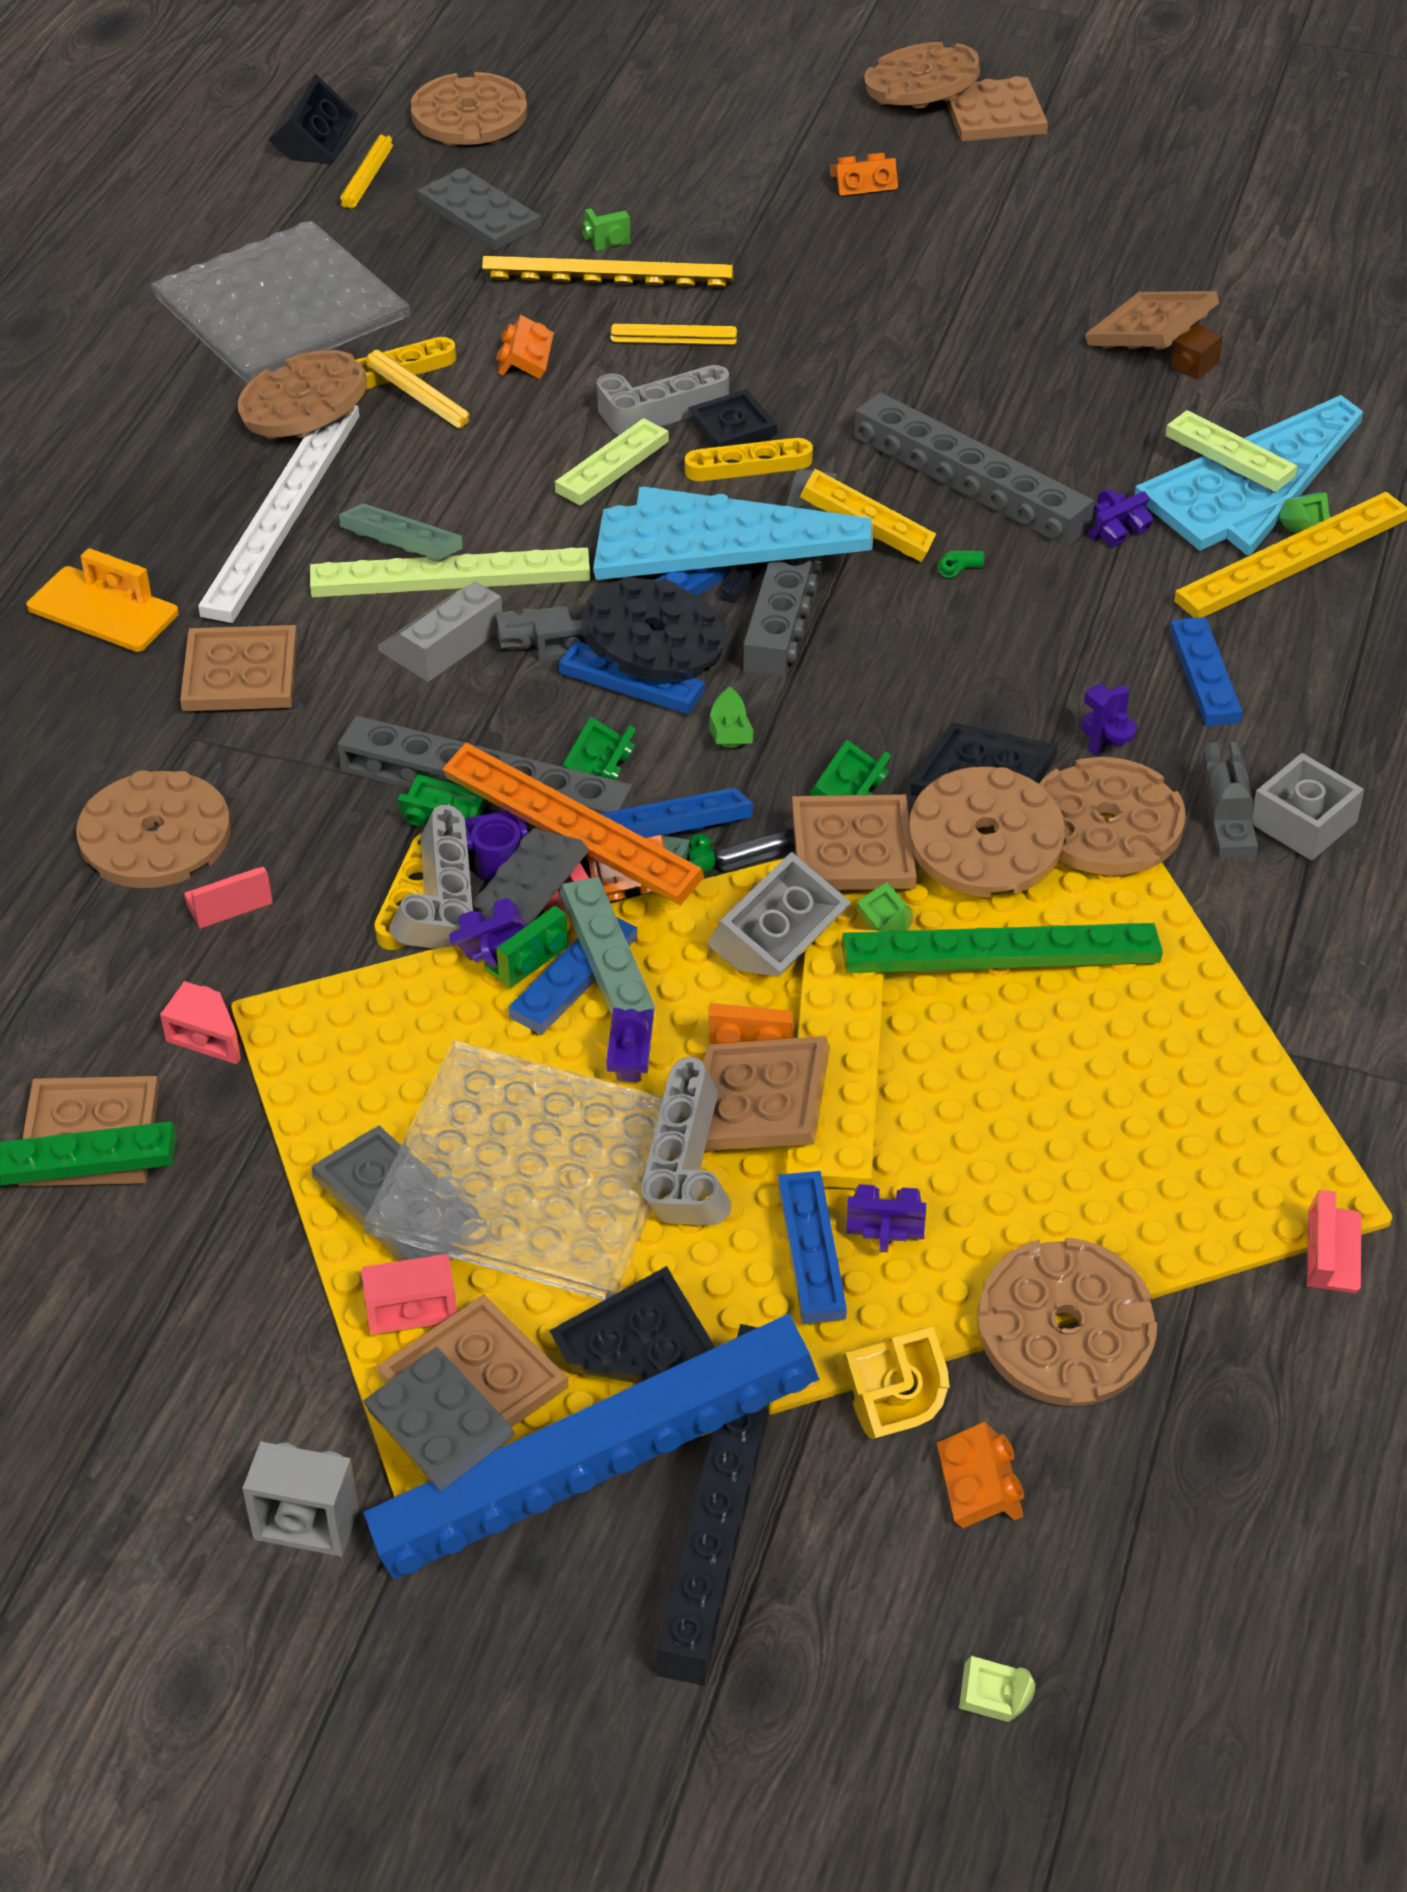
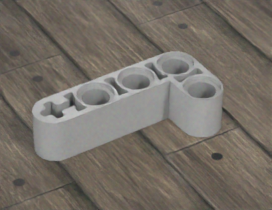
M719 365L706 366L634 388L619 374H605L597 380L598 411L612 431L618 435L643 418L660 427L688 419V407L729 394V372L725 367Z
M440 805L432 811L420 839L425 895L409 894L405 896L390 924L392 936L405 945L435 949L450 947L452 945L450 944L449 934L459 930V915L473 911L465 819L462 813L455 807Z
M687 1057L677 1061L670 1070L641 1192L651 1209L662 1222L716 1225L724 1221L729 1215L731 1200L717 1177L709 1171L700 1170L718 1096V1088L703 1062L694 1057ZM711 1195L708 1199L702 1201L705 1197Z

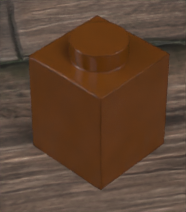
M1195 324L1188 332L1182 334L1174 341L1171 368L1196 380L1200 379L1219 363L1223 336Z

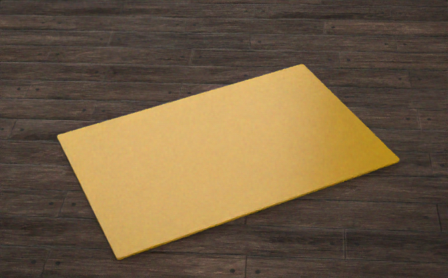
M1111 813L1101 814L1106 822H1108V818L1115 817ZM994 825L977 829L978 832L984 835L996 832ZM914 856L917 877L916 888L894 889L905 904L913 909V922L910 930L1155 923L1163 954L1160 963L884 972L871 1185H875L876 1188L880 1189L879 1199L896 1200L897 1190H900L902 1187L917 1188L920 1191L921 1201L927 1203L924 1240L906 1238V1242L889 1241L888 1253L879 1252L880 1240L864 1239L863 1235L846 1234L848 1197H854L856 1189L824 1187L847 1307L845 1320L802 1324L778 1189V1175L786 1174L788 1146L704 1151L700 1170L713 1173L731 1200L729 1215L724 1221L716 1225L662 1222L651 1209L641 1192L670 1070L677 1061L687 1057L698 1058L704 1063L707 1044H709V1010L711 1003L793 1011V1020L795 1021L793 1038H798L805 951L779 977L736 970L707 945L720 920L783 859L702 879L681 906L656 892L610 903L616 917L637 927V939L629 948L655 1005L648 1074L642 1073L641 1081L639 1082L616 1080V1072H608L606 1070L612 1016L597 981L542 1035L509 1018V1006L578 938L570 917H566L568 947L511 989L484 969V962L486 960L476 963L474 959L469 960L460 947L450 946L239 999L231 1005L232 1014L394 1498L430 1480L372 1416L363 1401L385 1385L378 1377L377 1366L437 1325L370 1335L361 1268L397 1262L399 1260L312 1178V1165L378 1125L487 1225V1237L450 1261L457 1312L484 1294L568 1377V1388L513 1426L512 1430L515 1435L497 1449L638 1384L571 1372L550 1330L665 1266L670 1270L715 1347L737 1338L740 1324L761 1327L786 1314H790L811 1355L820 1380L809 1384L800 1392L790 1393L773 1401L770 1415L853 1390L842 1355L846 1352L889 1341L896 1336L934 1326L945 1362L983 1351L984 1348L978 1332L977 1315L985 1282L994 1267L1006 1255L1018 1247L1033 1241L1040 1240V1243L1064 1242L1065 1238H1074L1104 1247L1122 1258L1137 1272L1148 1288L1151 1299L1307 1252L1308 1208L1319 1190L1336 1192V1208L1361 1213V1235L1389 1227L1392 1221V1214L1162 862L1144 871L1124 874L1120 877H1111L1080 869H1071L1059 860L1055 868L1045 879L1027 890L1015 894L1013 890L991 892V897H981L961 893L942 885L925 872ZM875 889L837 890L851 904L828 928L872 930L854 908L857 901ZM711 1195L705 1197L702 1201L708 1199ZM1060 1313L1055 1316L1059 1327L1078 1322L1069 1313Z

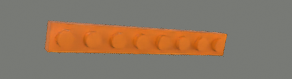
M467 742L442 769L449 780L535 827L582 840L589 849L587 855L680 906L704 878L700 867Z

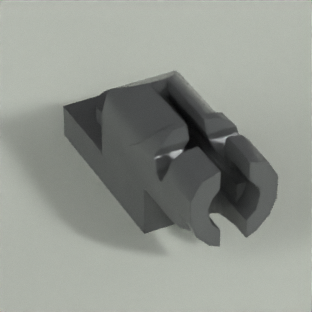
M567 606L539 610L523 609L521 615H517L514 611L495 613L498 625L496 626L500 650L519 651L536 648L539 662L562 659L575 641L587 644L582 632V619L571 621Z
M1230 741L1229 751L1231 757L1226 763H1219L1220 750L1218 742L1210 743L1203 751L1204 775L1208 788L1205 807L1218 859L1256 857L1258 843L1251 820L1254 805L1241 748L1237 742Z

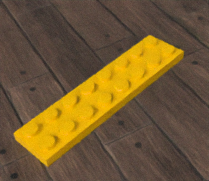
M827 928L805 950L798 1038L826 1036L830 1045L815 1144L788 1146L786 1174L821 1171L824 1187L856 1189L859 1184L871 1185L884 972L847 973L841 947L842 933L879 931Z

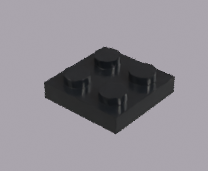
M747 389L688 407L689 420L713 448L759 442L777 435V423Z

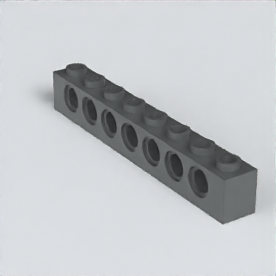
M881 392L855 410V438L1066 547L1092 526L1093 499Z
M797 469L786 506L827 512L800 498L813 470ZM822 472L837 480V473ZM824 555L769 561L744 641L743 672L786 677L789 664L796 663L798 655V642L796 640L803 639L805 619L803 617L808 618L810 615L812 598L809 595L816 594L818 574L816 572H822Z
M356 715L338 742L341 771L409 789L417 774L457 784L446 778L442 769L465 742ZM471 744L599 814L633 807L632 784ZM488 801L485 807L499 812L506 811Z

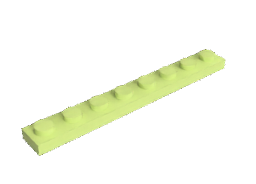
M588 548L463 554L449 556V558L442 561H433L428 557L310 564L312 597L464 588L475 581L485 587L590 581Z

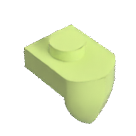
M971 1656L964 1665L959 1708L1009 1722L1019 1716L1032 1701L1035 1693L1034 1679L1029 1670L1020 1667L1016 1669Z

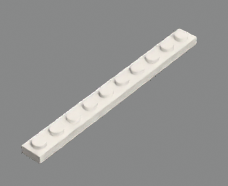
M354 406V411L351 414L315 429L310 435L304 437L198 605L200 617L230 623L234 622L358 420V406Z

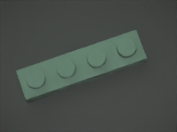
M364 503L339 514L340 527L354 531L355 534L360 536L372 537L383 544L401 547L406 552H416L428 556L433 561L445 560L449 558V555L463 549L461 535Z
M599 876L562 884L559 894L611 1016L613 1008H621L625 1011L635 1009L637 1012L646 1009L655 1010V1005Z

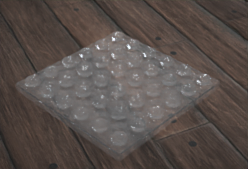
M312 220L299 223L293 228L274 233L268 238L246 244L240 249L221 254L217 258L202 264H195L189 269L174 275H167L163 279L151 283L152 294L247 384L267 368L272 373L285 366V359L312 351L330 350L411 316L408 303Z
M453 1040L364 1220V1233L431 1252L447 1254L452 1258L606 1300L618 1293L651 1211V1207L645 1200L641 1190L663 1097Z

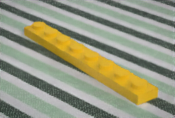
M483 256L482 265L484 272L490 275L491 279L508 280L509 275L521 276V279L525 281H539L540 276L552 277V281L570 282L571 278H583V282L601 283L602 279H614L616 284L628 285L633 284V280H645L647 285L661 286L664 285V281H676V285L682 287H693L695 282H707L708 287L724 288L726 283H733L734 275L733 266L723 264Z
M1384 492L1176 590L1174 602L1193 618L1208 616L1406 521L1407 507L1389 493Z

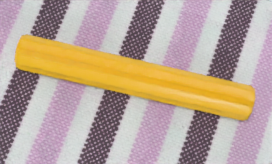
M382 134L378 136L340 196L343 208L354 209L393 147L391 143L392 138L389 135L387 137Z
M613 324L611 327V340L614 343L735 345L737 342V329L734 326Z
M374 350L372 353H369L367 365L456 428L462 429L464 425L468 424L470 414L467 410L380 350Z

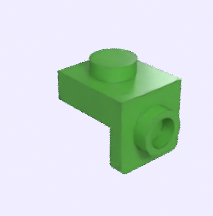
M591 208L585 210V221L581 224L582 233L585 240H589L596 251L630 244V217L626 211L596 217Z

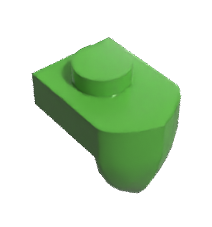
M1317 492L1287 499L1283 503L1279 519L1285 529L1292 533H1299L1329 519L1327 493Z
M728 687L716 699L712 706L709 720V730L715 743L730 748L739 747L741 744H752L753 728L746 716L745 705L742 698L732 687Z
M888 882L857 901L854 908L867 925L876 931H909L913 922V909L905 904Z

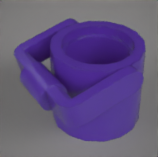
M508 811L465 819L467 849L473 852L474 871L477 876L485 882H490L496 875L498 868L515 852L520 845L521 839L527 835L523 819Z

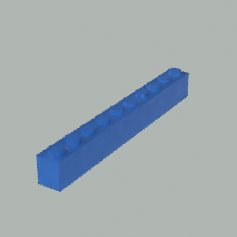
M786 1314L493 1451L441 1492L429 1481L363 1513L378 1555L394 1580L405 1574H412L421 1569L422 1566L445 1555L457 1553L465 1546L490 1534L502 1532L509 1525L528 1516L542 1513L552 1505L577 1493L587 1492L595 1485L620 1473H627L636 1468L637 1465L660 1454L672 1452L680 1445L705 1433H712L720 1429L724 1424L743 1415L757 1412L765 1405L790 1393L800 1392L809 1384L820 1379L790 1314Z

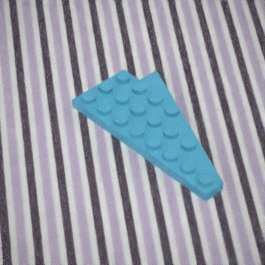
M1340 395L1245 437L1244 439L1297 465L1296 477L1277 492L1265 488L1261 484L1236 473L1214 460H1210L1206 456H1202L1135 487V495L1145 491L1150 497L1146 507L1199 551L1227 539L1248 556L1253 553L1279 522L1283 503L1287 499L1298 497L1304 492L1362 421L1363 411Z
M639 487L637 505L626 507L617 505L603 509L593 570L596 580L869 551L872 550L873 546L872 519L791 506L730 499L725 494L708 496Z

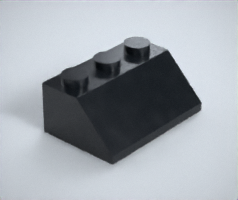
M315 74L294 93L268 140L290 160L331 165L335 161L359 114Z

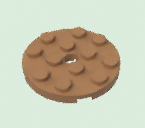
M943 42L922 43L904 47L879 58L878 65L875 68L868 67L864 75L866 91L871 98L881 105H912L914 108H923L929 105V102L952 100L957 97V93L969 87L979 77V56L974 49L958 43L955 45V48L943 47Z
M474 72V77L457 78V73L449 74L424 84L416 91L411 100V117L415 127L422 135L441 141L446 146L481 143L495 144L500 142L503 137L519 130L527 117L526 94L518 84L499 75Z
M319 350L299 354L285 359L286 365L272 373L267 368L254 377L239 396L238 411L244 425L250 431L265 436L267 439L293 435L298 438L306 437L313 430L323 427L340 417L351 414L354 411V406L366 390L367 377L361 362H356L350 353L338 350Z
M1092 757L1076 760L1075 766L1062 771L1056 768L1039 783L1054 798L1063 815L1065 836L1059 860L1071 869H1080L1111 877H1120L1124 874L1136 873L1152 868L1166 860L1176 850L1182 839L1185 824V807L1178 791L1173 792L1163 783L1164 777L1151 768L1133 761L1112 757ZM1111 813L1115 817L1108 818V822H1106L1101 814Z
M971 767L941 776L920 793L911 810L909 836L917 862L933 879L961 893L991 897V892L1013 890L1014 894L1019 893L1045 879L1060 859L1063 850L1065 824L1058 804L1045 788L1037 782L1004 767ZM994 825L996 832L984 835L978 832L977 829Z
M142 770L108 785L87 802L79 816L76 828L80 853L85 863L98 870L100 877L133 888L164 887L190 879V872L204 864L210 867L221 856L228 844L231 833L229 810L223 796L208 782L189 775L185 771L149 772ZM155 822H158L160 827L156 831H147L148 828L155 826Z
M1065 1238L1064 1242L1040 1243V1240L1022 1245L1006 1255L994 1267L985 1282L977 1315L978 1332L982 1346L996 1370L1010 1384L1023 1393L1047 1403L1063 1406H1085L1100 1403L1117 1396L1131 1386L1145 1369L1152 1354L1157 1335V1322H1155L1150 1302L1152 1297L1137 1272L1110 1250L1097 1244L1074 1238ZM1060 1313H1069L1077 1319L1079 1327L1059 1329L1055 1316Z

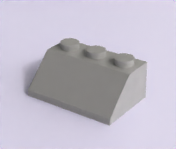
M475 581L453 593L377 645L378 651L429 682L497 634L496 626L498 625L495 613L502 612L501 596Z
M791 852L720 920L707 945L736 970L779 977L849 907L851 902Z

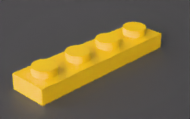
M814 469L800 495V498L827 512L871 518L874 539L882 541L901 551L904 555L920 562L923 561L936 533L817 469Z

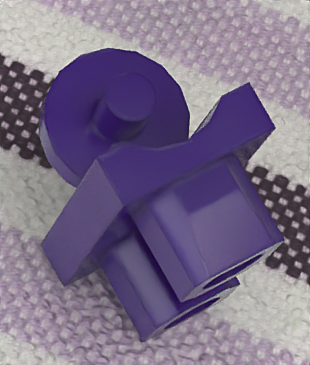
M1110 489L1101 491L1097 497L1098 504L1093 509L1096 514L1095 527L1088 530L1087 534L1092 540L1102 537L1113 548L1125 541L1129 535V532L1124 527L1126 524L1130 526L1136 535L1146 532L1154 521L1145 508L1150 497L1143 491L1126 500L1122 493L1117 495Z
M1099 683L1085 692L1084 703L1091 707L1093 711L1086 714L1083 718L1081 730L1090 736L1089 751L1094 755L1100 754L1102 748L1108 744L1113 743L1115 746L1121 747L1124 743L1132 741L1136 736L1137 725L1127 715L1129 690L1123 685L1111 691Z
M509 898L494 902L492 906L493 917L485 920L482 914L474 911L459 915V930L449 934L450 944L453 947H460L469 960L474 959L476 963L486 960L491 968H497V947L528 925L521 918L518 906Z
M613 1008L606 1070L608 1072H616V1080L639 1082L641 1081L642 1073L648 1074L654 1010L646 1009L637 1012L635 1009L625 1011L621 1008Z
M859 1184L854 1197H848L846 1234L863 1235L864 1239L880 1240L879 1252L888 1253L889 1241L906 1242V1238L924 1240L927 1203L921 1201L920 1191L917 1188L902 1187L900 1190H897L896 1200L879 1199L880 1189L876 1188L875 1185Z

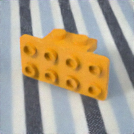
M90 548L81 555L83 571L70 566L62 568L27 601V608L31 613L135 652L143 651L179 615L176 605L151 596L147 569Z

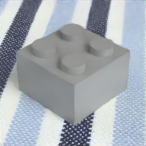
M1301 753L1256 790L1251 818L1252 824L1312 861L1357 823L1364 789Z
M260 1441L242 1488L253 1540L343 1557L359 1512L351 1458L343 1457L332 1451L320 1453L299 1449L289 1443L273 1444Z

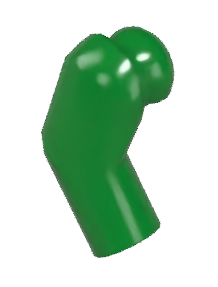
M949 551L938 562V572L943 577L954 578L965 568H983L984 551Z
M694 834L690 838L691 845L688 849V861L700 867L703 874L711 871L715 865V855L710 848L711 839L705 834Z

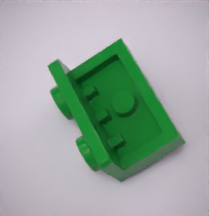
M590 717L561 767L616 780L622 769L616 764L618 761L624 763L633 750L635 744L630 739L636 728L629 725L621 736Z
M846 740L809 794L811 796L874 795L869 791V788L873 786L877 789L887 776L889 770L884 766L892 755L885 751L876 761L849 740Z
M417 774L408 795L400 793L396 800L402 818L415 826L426 825L432 811L440 805L455 807L466 819L481 816L488 803V800L460 785Z
M553 906L497 947V968H491L485 961L484 969L508 988L514 987L568 947L566 913Z

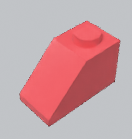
M184 981L160 1014L166 1042L238 1064L241 1056L237 1034L220 992L214 991L207 986H198Z

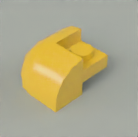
M934 1326L896 1336L889 1341L846 1352L842 1355L855 1396V1400L852 1402L864 1432L871 1439L918 1427L933 1419L944 1404L947 1390L950 1388L948 1369Z

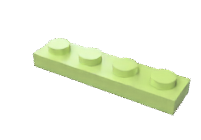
M1188 410L1167 425V437L1274 492H1277L1296 477L1297 465Z
M644 418L556 480L555 492L581 506L668 443V430Z

